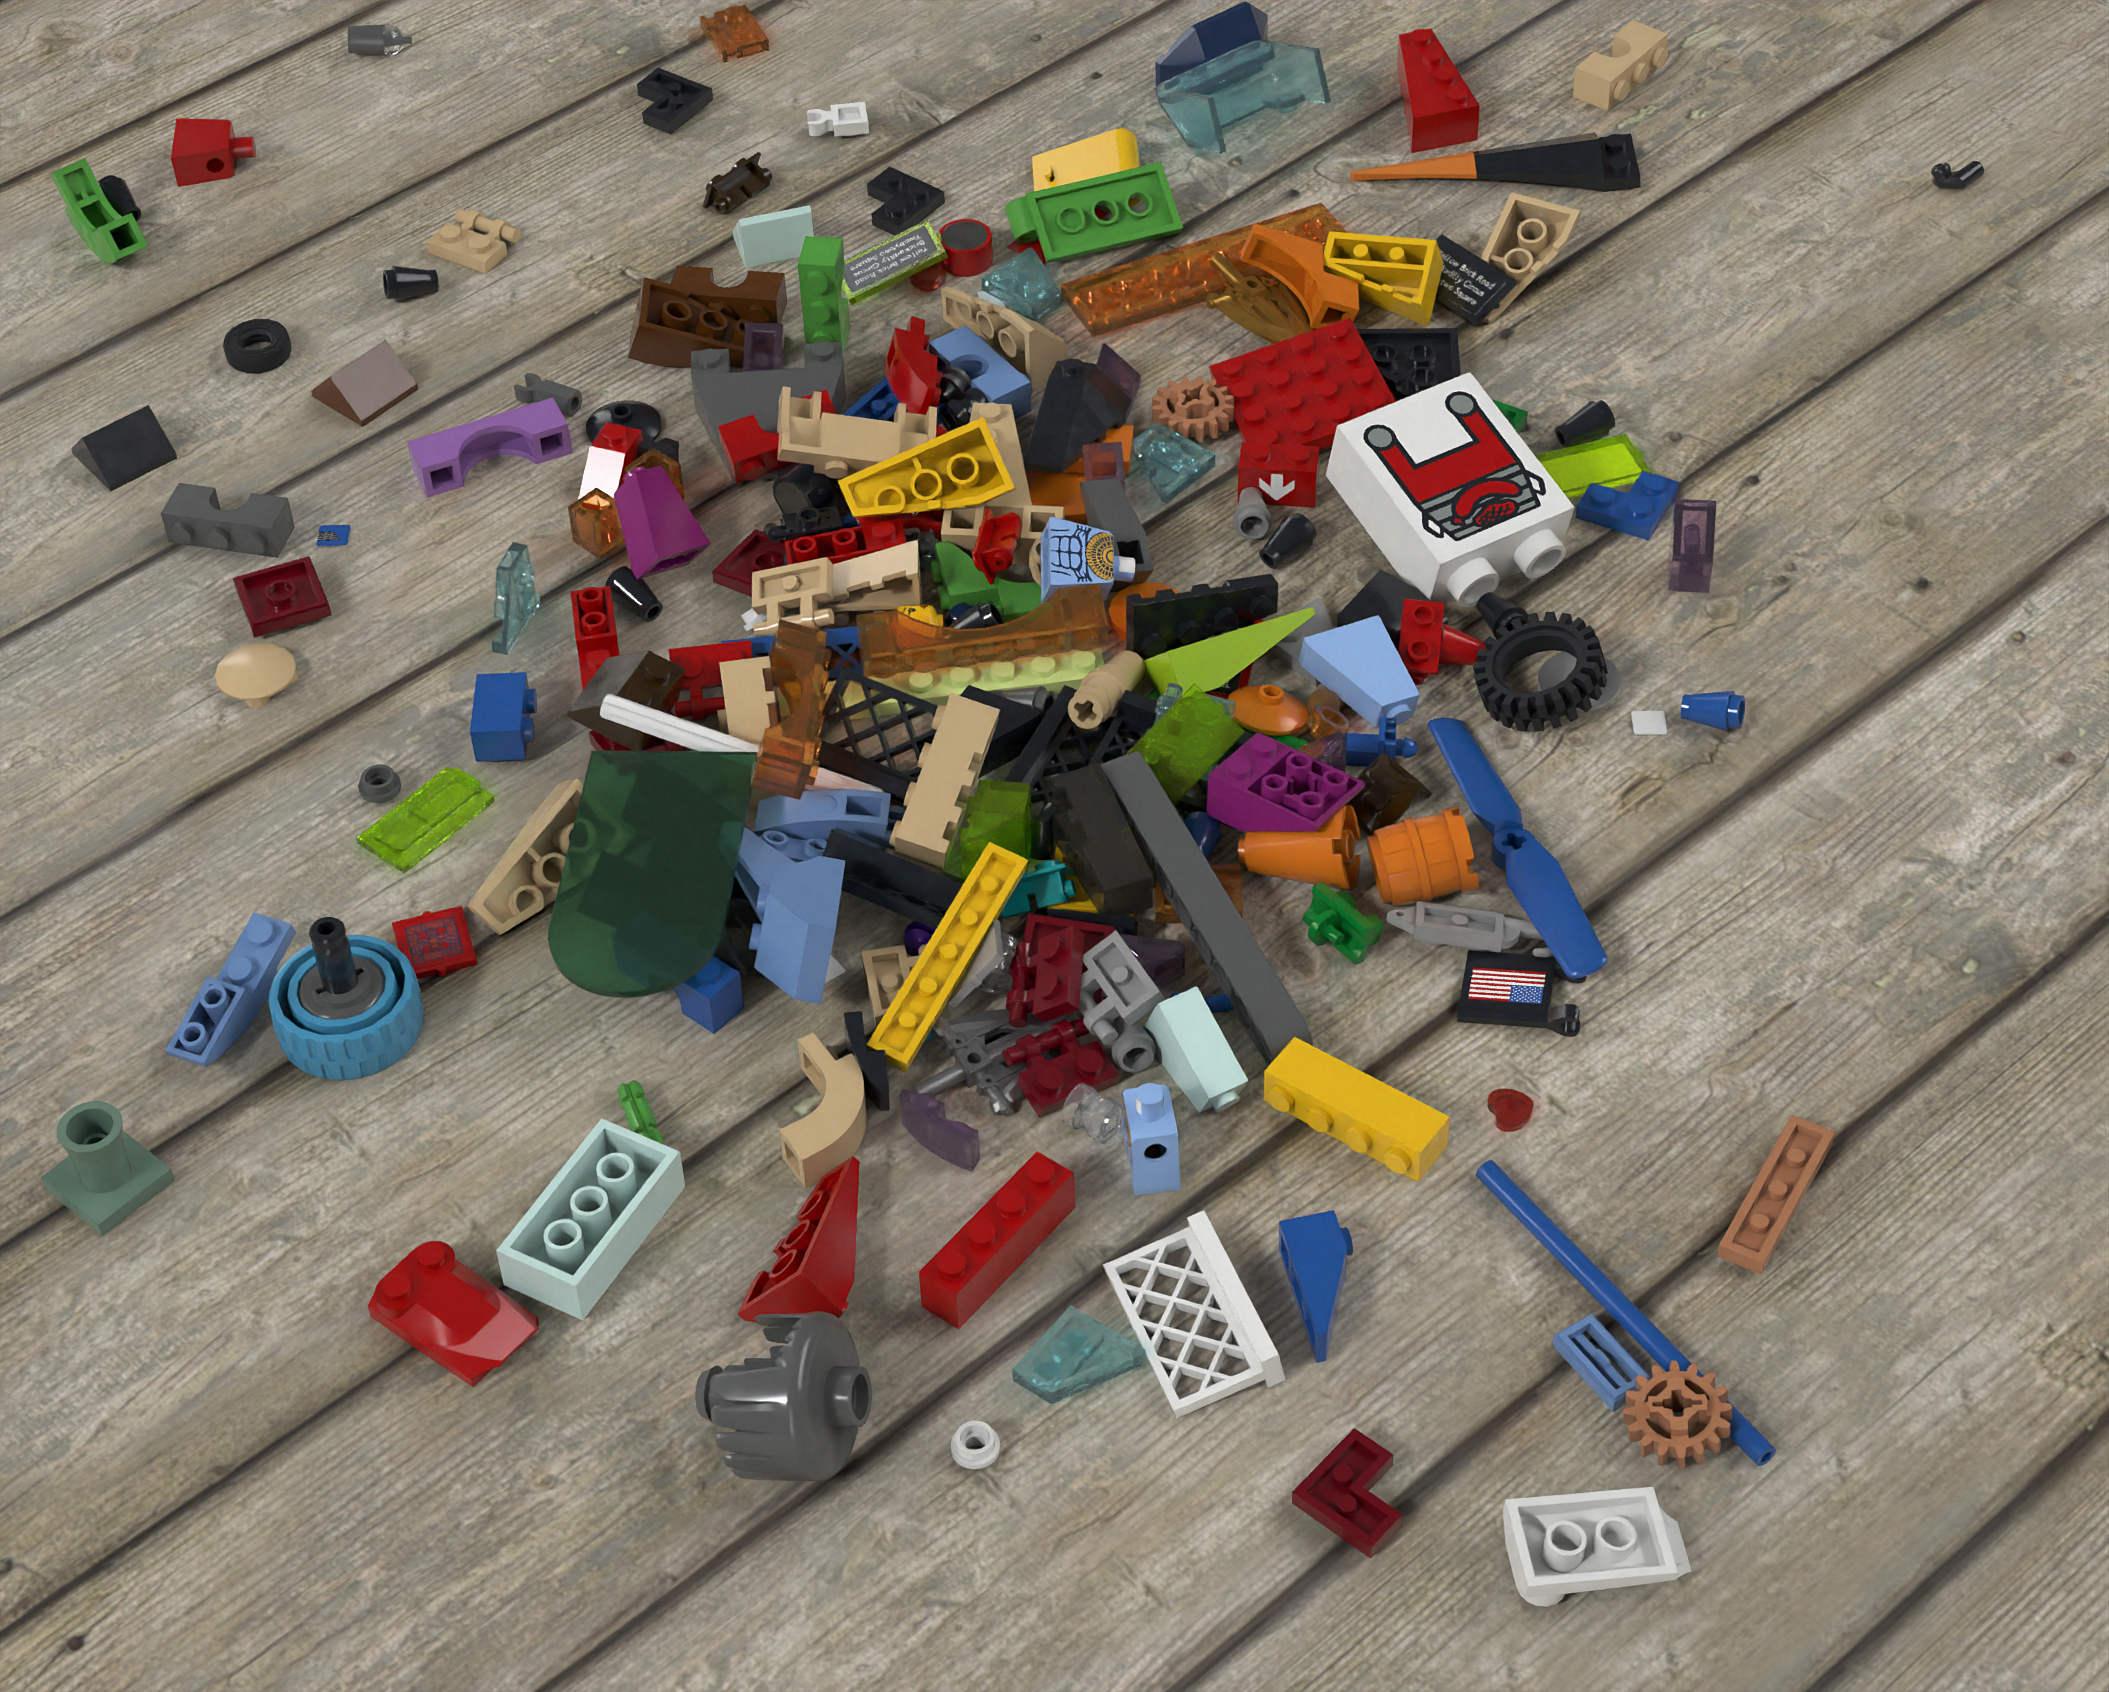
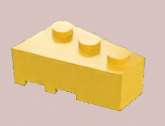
M1329 231L1323 254L1324 272L1357 281L1360 299L1429 327L1444 264L1437 240Z

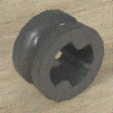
M955 366L948 367L943 371L939 388H941L940 398L944 402L951 399L959 400L963 392L972 388L971 379L965 371Z

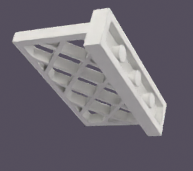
M1204 1210L1187 1217L1188 1228L1103 1264L1106 1275L1176 1419L1263 1380L1268 1388L1286 1380L1279 1354ZM1187 1245L1191 1256L1185 1269L1164 1264L1168 1253ZM1196 1267H1198L1201 1273L1194 1272ZM1134 1268L1149 1271L1141 1288L1122 1283L1119 1275ZM1158 1274L1179 1279L1172 1296L1151 1291ZM1189 1282L1209 1288L1203 1305L1182 1299ZM1129 1297L1136 1298L1133 1304ZM1146 1301L1166 1307L1159 1324L1139 1318ZM1215 1302L1219 1309L1212 1308ZM1176 1310L1198 1315L1190 1333L1169 1327ZM1207 1318L1227 1324L1228 1327L1221 1341L1200 1336ZM1147 1333L1153 1334L1151 1341ZM1163 1338L1185 1343L1177 1361L1157 1355ZM1233 1338L1235 1339L1238 1346L1231 1344ZM1195 1346L1216 1352L1208 1370L1187 1364ZM1226 1355L1245 1360L1249 1367L1248 1370L1234 1376L1218 1373ZM1165 1370L1172 1371L1169 1378ZM1182 1374L1203 1380L1198 1392L1179 1400L1175 1388Z

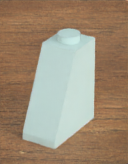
M1193 987L1158 1003L1143 1028L1155 1042L1156 1050L1154 1055L1197 1111L1200 1113L1214 1107L1215 1111L1219 1112L1237 1103L1240 1100L1239 1093L1247 1084L1248 1079L1198 987Z

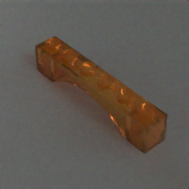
M1100 583L1059 588L1045 603L1030 613L1008 623L987 628L955 629L935 626L914 619L899 610L856 615V637L863 676H874L880 679L892 677L900 672L915 671L918 673H928L936 670L938 667L952 665L966 668L982 661L1010 662L1019 656L1034 654L1040 657H1048L1057 654L1059 651L1071 649L1091 651L1101 645H1106L1108 622Z
M779 619L768 656L770 659L772 681L785 697L791 716L776 725L765 728L753 763L751 787L800 800L805 785H814L820 761H817L822 743V738L819 737L824 722L822 712L827 693H824L829 671L826 670L831 657V650L825 649L827 632Z

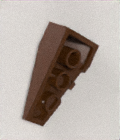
M644 277L630 335L629 359L661 367H691V351L729 349L731 367L783 366L785 337L746 318L737 321L721 313L723 307L713 302L706 306L690 298L691 291L680 286Z

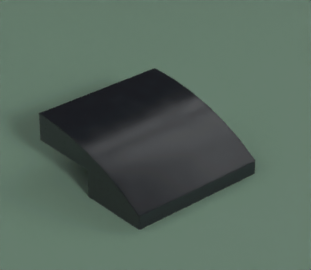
M1380 569L1337 615V627L1379 615L1398 652L1404 598L1423 601L1430 600L1404 581ZM1445 614L1443 615L1442 627L1444 624H1448V617Z

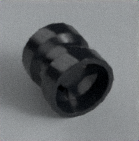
M972 387L963 392L959 400L951 399L940 405L939 416L944 428L950 432L970 423L973 403H989L986 396L979 389Z

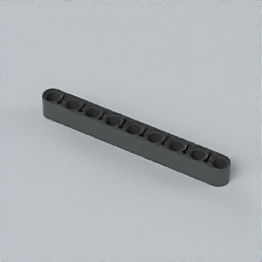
M1137 750L1097 766V777L1106 798L1222 991L1228 996L1234 1011L1265 1062L1270 1065L1294 1037L1313 1046L1311 1033L1304 1018L1143 755Z

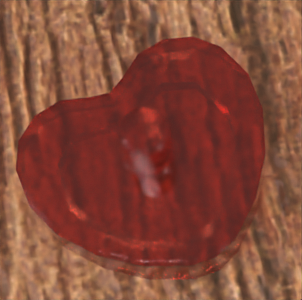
M1504 1088L1494 1090L1488 1095L1487 1107L1496 1116L1495 1125L1499 1130L1504 1132L1517 1131L1522 1129L1531 1119L1534 1104L1532 1099L1524 1093Z

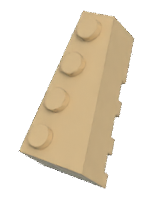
M973 403L970 422L984 417L1016 489L986 502L985 510L990 508L994 517L1013 512L1020 518H1023L1024 505H1032L1012 405Z
M951 693L946 706L939 704L931 728L937 730L932 744L925 742L917 765L922 770L917 783L911 781L903 803V806L907 807L902 821H896L890 837L889 845L895 846L896 852L945 871L996 730L1000 709Z

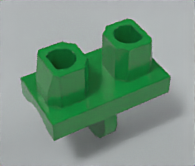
M1323 882L1315 884L1312 889V902L1302 917V920L1310 926L1308 930L1309 940L1317 946L1329 942L1353 964L1363 962L1369 946L1379 942L1384 922L1374 914L1363 916L1355 909L1354 897L1344 889L1334 892Z

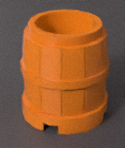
M1459 806L1442 809L1439 815L1412 819V817L1405 818L1402 822L1374 830V835L1367 836L1366 840L1372 871L1383 904L1391 902L1392 906H1401L1417 903V901L1428 903L1432 902V899L1457 891L1465 894L1479 890L1478 873H1471L1470 865H1473L1472 860L1475 857L1463 814H1459Z

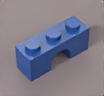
M645 912L640 913L612 937L618 972L648 992L653 991L659 984L665 981L678 996L682 1014L715 1034L744 1008L740 972Z

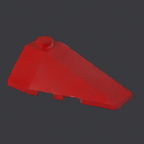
M854 1156L821 1177L796 1215L797 1220L801 1223L786 1238L781 1239L774 1248L773 1252L779 1258L769 1274L765 1270L760 1271L751 1283L737 1313L743 1320L756 1322L753 1318L761 1314H806L813 1311L831 1313L839 1319L849 1305L846 1299L855 1278L860 1162Z

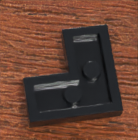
M659 67L637 84L638 96L654 102L642 112L643 123L670 135L713 101L712 88Z
M890 166L867 183L868 196L885 203L871 214L872 225L898 238L902 237L945 203L943 190Z

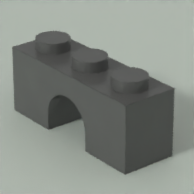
M178 483L161 512L168 542L276 558L279 557L295 528L288 498L251 493L246 503L241 507L230 511H221L215 488Z

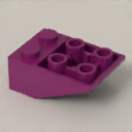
M1257 732L1208 774L1206 814L1240 831H1317L1365 787V782Z

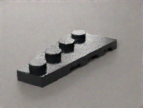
M1272 574L1226 580L1222 587L1210 588L1207 583L1193 585L1191 591L1175 594L1172 589L1158 590L1155 597L1142 598L1139 593L1126 595V651L1137 653L1144 661L1167 651L1193 644L1199 640L1275 614L1278 608V582Z

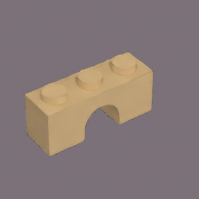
M1632 20L1614 35L1612 57L1593 52L1575 67L1573 97L1609 111L1619 101H1623L1634 88L1643 84L1654 71L1663 67L1668 57V50L1666 49L1668 34Z
M985 503L980 506L944 509L941 529L942 542L953 543L972 558V550L975 547L979 527L982 524L985 513ZM1024 505L1023 518H1021L1023 526L1018 539L1015 540L1017 545L1012 564H1029V551L1034 542L1041 537L1049 517L1065 520L1064 507Z

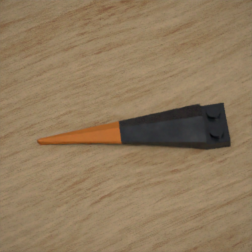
M1593 132L1350 172V177L1353 181L1410 178L1491 179L1543 183L1602 192L1641 187L1640 172L1631 133L1622 135L1612 134L1607 137L1598 138L1597 134Z

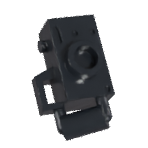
M837 506L820 509L804 507L798 510V512L782 514V519H780L781 525L777 526L775 523H768L765 525L763 532L771 542L777 543L782 538H785L787 541L804 536L843 529V524Z

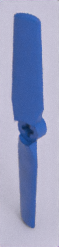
M1436 718L1430 720L1427 725L1472 813L1493 836V862L1497 867L1506 870L1507 885L1565 974L1575 979L1599 971L1607 964L1608 957L1559 862L1529 831L1523 829L1521 809L1465 723L1455 718Z

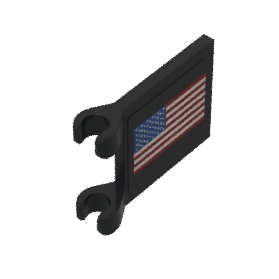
M1468 950L1457 1022L1547 1028L1563 1036L1575 1037L1580 1031L1579 1007L1574 1004H1563L1550 1009L1554 978L1557 976L1568 982L1579 984L1585 982L1587 976L1575 979L1568 977L1554 956L1543 958L1535 957L1531 954Z

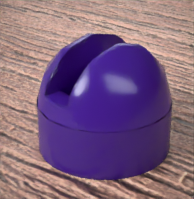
M917 921L909 923L903 935L906 953L912 957L919 956V948L922 945L928 944L936 929Z

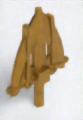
M1220 252L1215 253L1211 257L1210 264L1234 288L1227 287L1223 295L1214 292L1206 296V307L1208 309L1217 308L1228 318L1246 330L1269 341L1271 344L1313 330L1310 327L1308 317L1299 298L1275 276H1272L1271 279L1263 276L1259 280L1254 275L1244 277Z

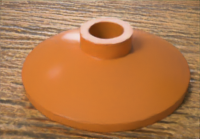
M1251 685L1238 688L1229 695L1226 705L1228 714L1236 723L1246 729L1266 735L1281 736L1296 733L1306 726L1309 717L1306 705L1298 697L1274 685Z

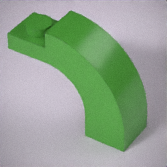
M86 158L56 170L51 174L67 206L65 212L85 244L103 262L112 264L148 247L132 213L122 217L108 202Z

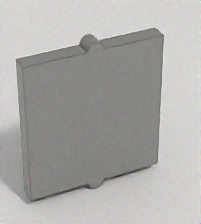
M997 919L993 921L948 1001V1004L954 1008L975 987L980 986L982 980L1004 959L1000 921Z

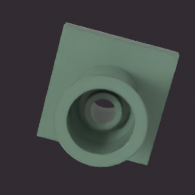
M100 1101L77 1105L60 1119L57 1126V1138L69 1156L40 1177L45 1190L101 1236L175 1180L171 1168L123 1131V1120L119 1110L109 1103Z

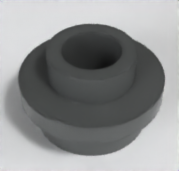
M378 764L370 766L363 771L358 788L361 797L366 801L383 803L397 796L401 790V782L398 774L391 767Z

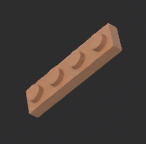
M1790 1116L1721 1240L1717 1257L1762 1275L1834 1141L1835 1131L1797 1116Z

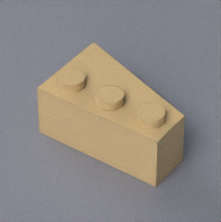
M918 540L833 564V600L818 603V610L831 608L835 621L834 624L821 626L820 630L884 623L886 633V620H894V612L898 606L922 605Z
M769 656L719 662L725 709L717 710L720 732L783 754ZM734 763L733 767L725 768L728 793L737 792L739 809L758 807L760 800L788 794L787 782Z

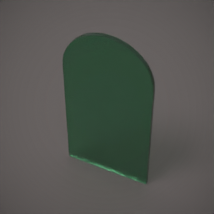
M591 752L548 930V943L552 959L566 979L583 990L602 996L616 998L642 997L663 992L685 982L697 974L712 959L724 933L758 762L757 752Z

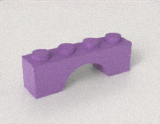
M553 398L407 441L413 471L427 498L464 487L465 477L470 469L479 462L494 456L516 455L539 464L573 453L568 423Z

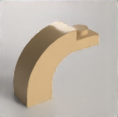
M814 1032L798 1039L801 1069L823 1096V1100L812 1113L779 1130L783 1160L805 1189L818 1183L823 1175L855 1154L862 1142L867 1126L864 1080L859 1064L852 1053L839 1059L832 1046H824Z

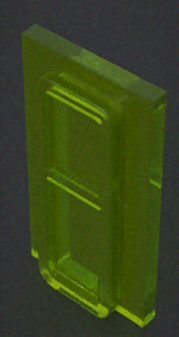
M447 766L356 837L357 844L405 874L494 803L495 797L483 789L480 781L461 769H451Z

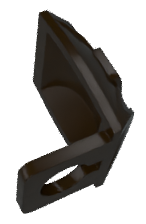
M1384 752L1357 777V779L1365 782V787L1345 805H1351L1354 808L1358 826L1369 836L1374 835V830L1395 824L1407 811L1419 792L1427 798L1432 793L1418 779Z

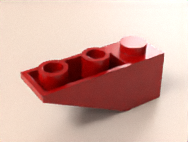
M898 518L812 536H804L784 541L788 565L825 557L832 564H836L904 544L906 539L902 519Z

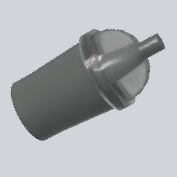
M384 23L383 25L348 26L349 53L390 57V55L399 53L403 48V44H412V37H403L401 30L389 23Z

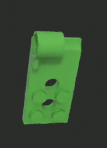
M1161 162L1026 193L1025 196L1017 198L1005 206L1015 242L1025 244L1039 240L1046 262H1061L1181 233L1183 229ZM1132 198L1142 200L1146 205V211L1142 213L1132 211L1128 205V200ZM1098 206L1107 207L1112 212L1113 218L1109 221L1100 220L1095 215L1094 208Z

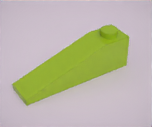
M1312 606L1146 659L1144 660L1146 665L1145 676L1168 704L1182 700L1185 708L1207 701L1206 692L1221 687L1315 615L1314 608Z

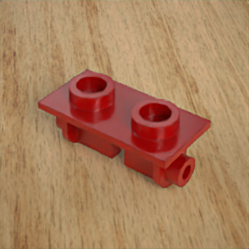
M987 508L982 524L979 527L975 547L972 550V558L977 570L983 571L989 584L992 585L994 584L997 571L1004 570L1012 565L1017 545L1015 540L1019 537L1023 522L1016 513L1009 512L994 517L990 508Z
M1404 598L1398 653L1413 683L1421 685L1429 674L1438 675L1445 603Z

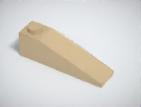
M946 286L941 289L943 319L955 329L966 325L977 336L983 337L993 350L999 355H1003L1010 365L1029 378L1033 390L1047 384L1048 377L1057 361L1067 359L1068 349L1066 343L1061 337L1054 335L1045 326L1014 311Z

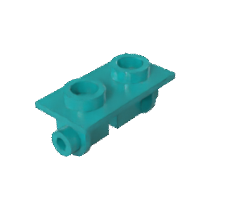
M1059 860L1045 861L1035 865V871L1024 873L999 916L1001 919H1007L1032 912L1029 899L1031 895H1036L1039 909L1069 903L1071 897L1077 896V891L1073 879L1066 881V877L1076 875L1075 871L1065 863L1060 864Z

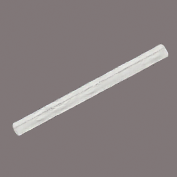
M613 694L606 695L600 709V716L602 718L808 790L853 789L885 793L882 789Z

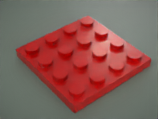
M1351 318L1334 322L1330 325L1209 366L1212 380H1217V388L1226 386L1228 388V395H1233L1234 397L1233 423L1243 442L1316 446L1323 449L1333 445L1337 425L1396 402Z

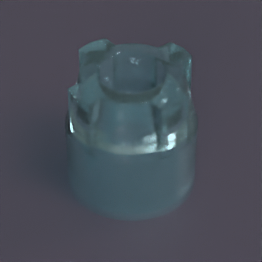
M932 529L918 533L914 531L910 535L911 541L918 540L920 571L930 572V560H936L935 543H939L937 533Z

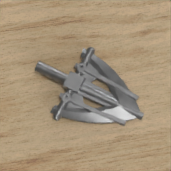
M1007 1009L968 1014L948 1021L944 1017L939 1016L930 1032L936 1039H944L948 1044L946 1053L949 1057H955V1064L911 1087L913 1096L918 1102H922L963 1081L968 1088L977 1084V1094L990 1098L989 1106L994 1115L1001 1113L1006 1117L1011 1116L1014 1113L1012 1105L1024 1096V1093L1017 1084L1019 1073L1027 1070V1067L1023 1061L1010 1068L1003 1066L1006 1064L1003 1058V1050L1016 1045L1017 1039L1028 1034L1035 1037L1050 1031L1052 1024L1066 1019L1071 1022L1078 1019L1076 1012L1074 1011L1047 1022H1042L1032 1015L1033 1012L1027 1015L1026 1026L1016 1028L1009 1024L1010 1012ZM1002 1032L1010 1033L985 1045V1040ZM1056 1047L1041 1054L1046 1061L1058 1057L1061 1051Z

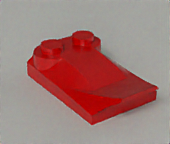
M442 1241L425 1242L413 1249L378 1282L368 1304L371 1318L472 1387L493 1368L500 1367L539 1330L537 1327L539 1320L536 1315L458 1261L451 1246Z

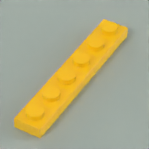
M991 842L987 844L866 1044V1051L885 1050L886 1063L906 1073L958 986L993 921L999 917L1027 870V859Z

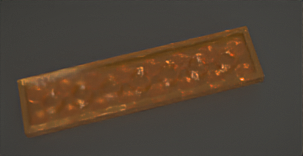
M1322 203L1254 223L1323 244V254L1329 231L1348 233ZM1251 224L1061 284V296L1091 336L1095 337L1160 315L1172 313L1185 307L1206 302L1208 294L1214 292L1223 295L1227 287L1234 288L1210 264V259L1215 253L1220 252L1244 277L1254 275L1259 280L1263 276L1271 279L1273 275L1259 267L1241 261V250L1254 225Z

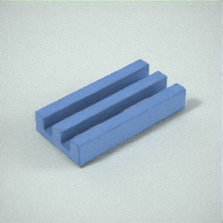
M1593 1314L1586 1316L1553 1336L1552 1345L1612 1412L1621 1408V1402L1626 1400L1625 1394L1627 1390L1637 1391L1635 1378L1638 1375L1648 1380L1651 1379ZM1587 1331L1631 1380L1627 1383L1610 1364L1608 1357L1600 1349H1596L1584 1336L1583 1332Z

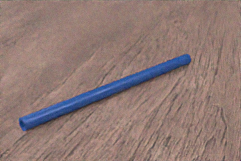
M1493 1160L1486 1161L1478 1168L1476 1177L1666 1372L1670 1371L1671 1361L1674 1360L1677 1361L1680 1371H1687L1692 1363ZM1697 1369L1698 1376L1702 1378L1704 1375ZM1732 1405V1420L1728 1421L1730 1423V1438L1757 1466L1766 1464L1774 1456L1776 1449Z

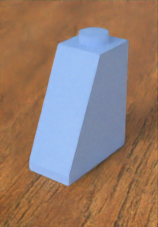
M1379 615L1303 638L1298 659L1301 666L1375 728L1379 727L1380 714H1387L1386 718H1397V725L1413 717L1420 694Z

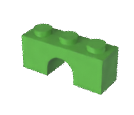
M805 236L798 260V274L805 344L822 341H842L844 353L850 330L848 298H841L842 279L845 271L843 238Z

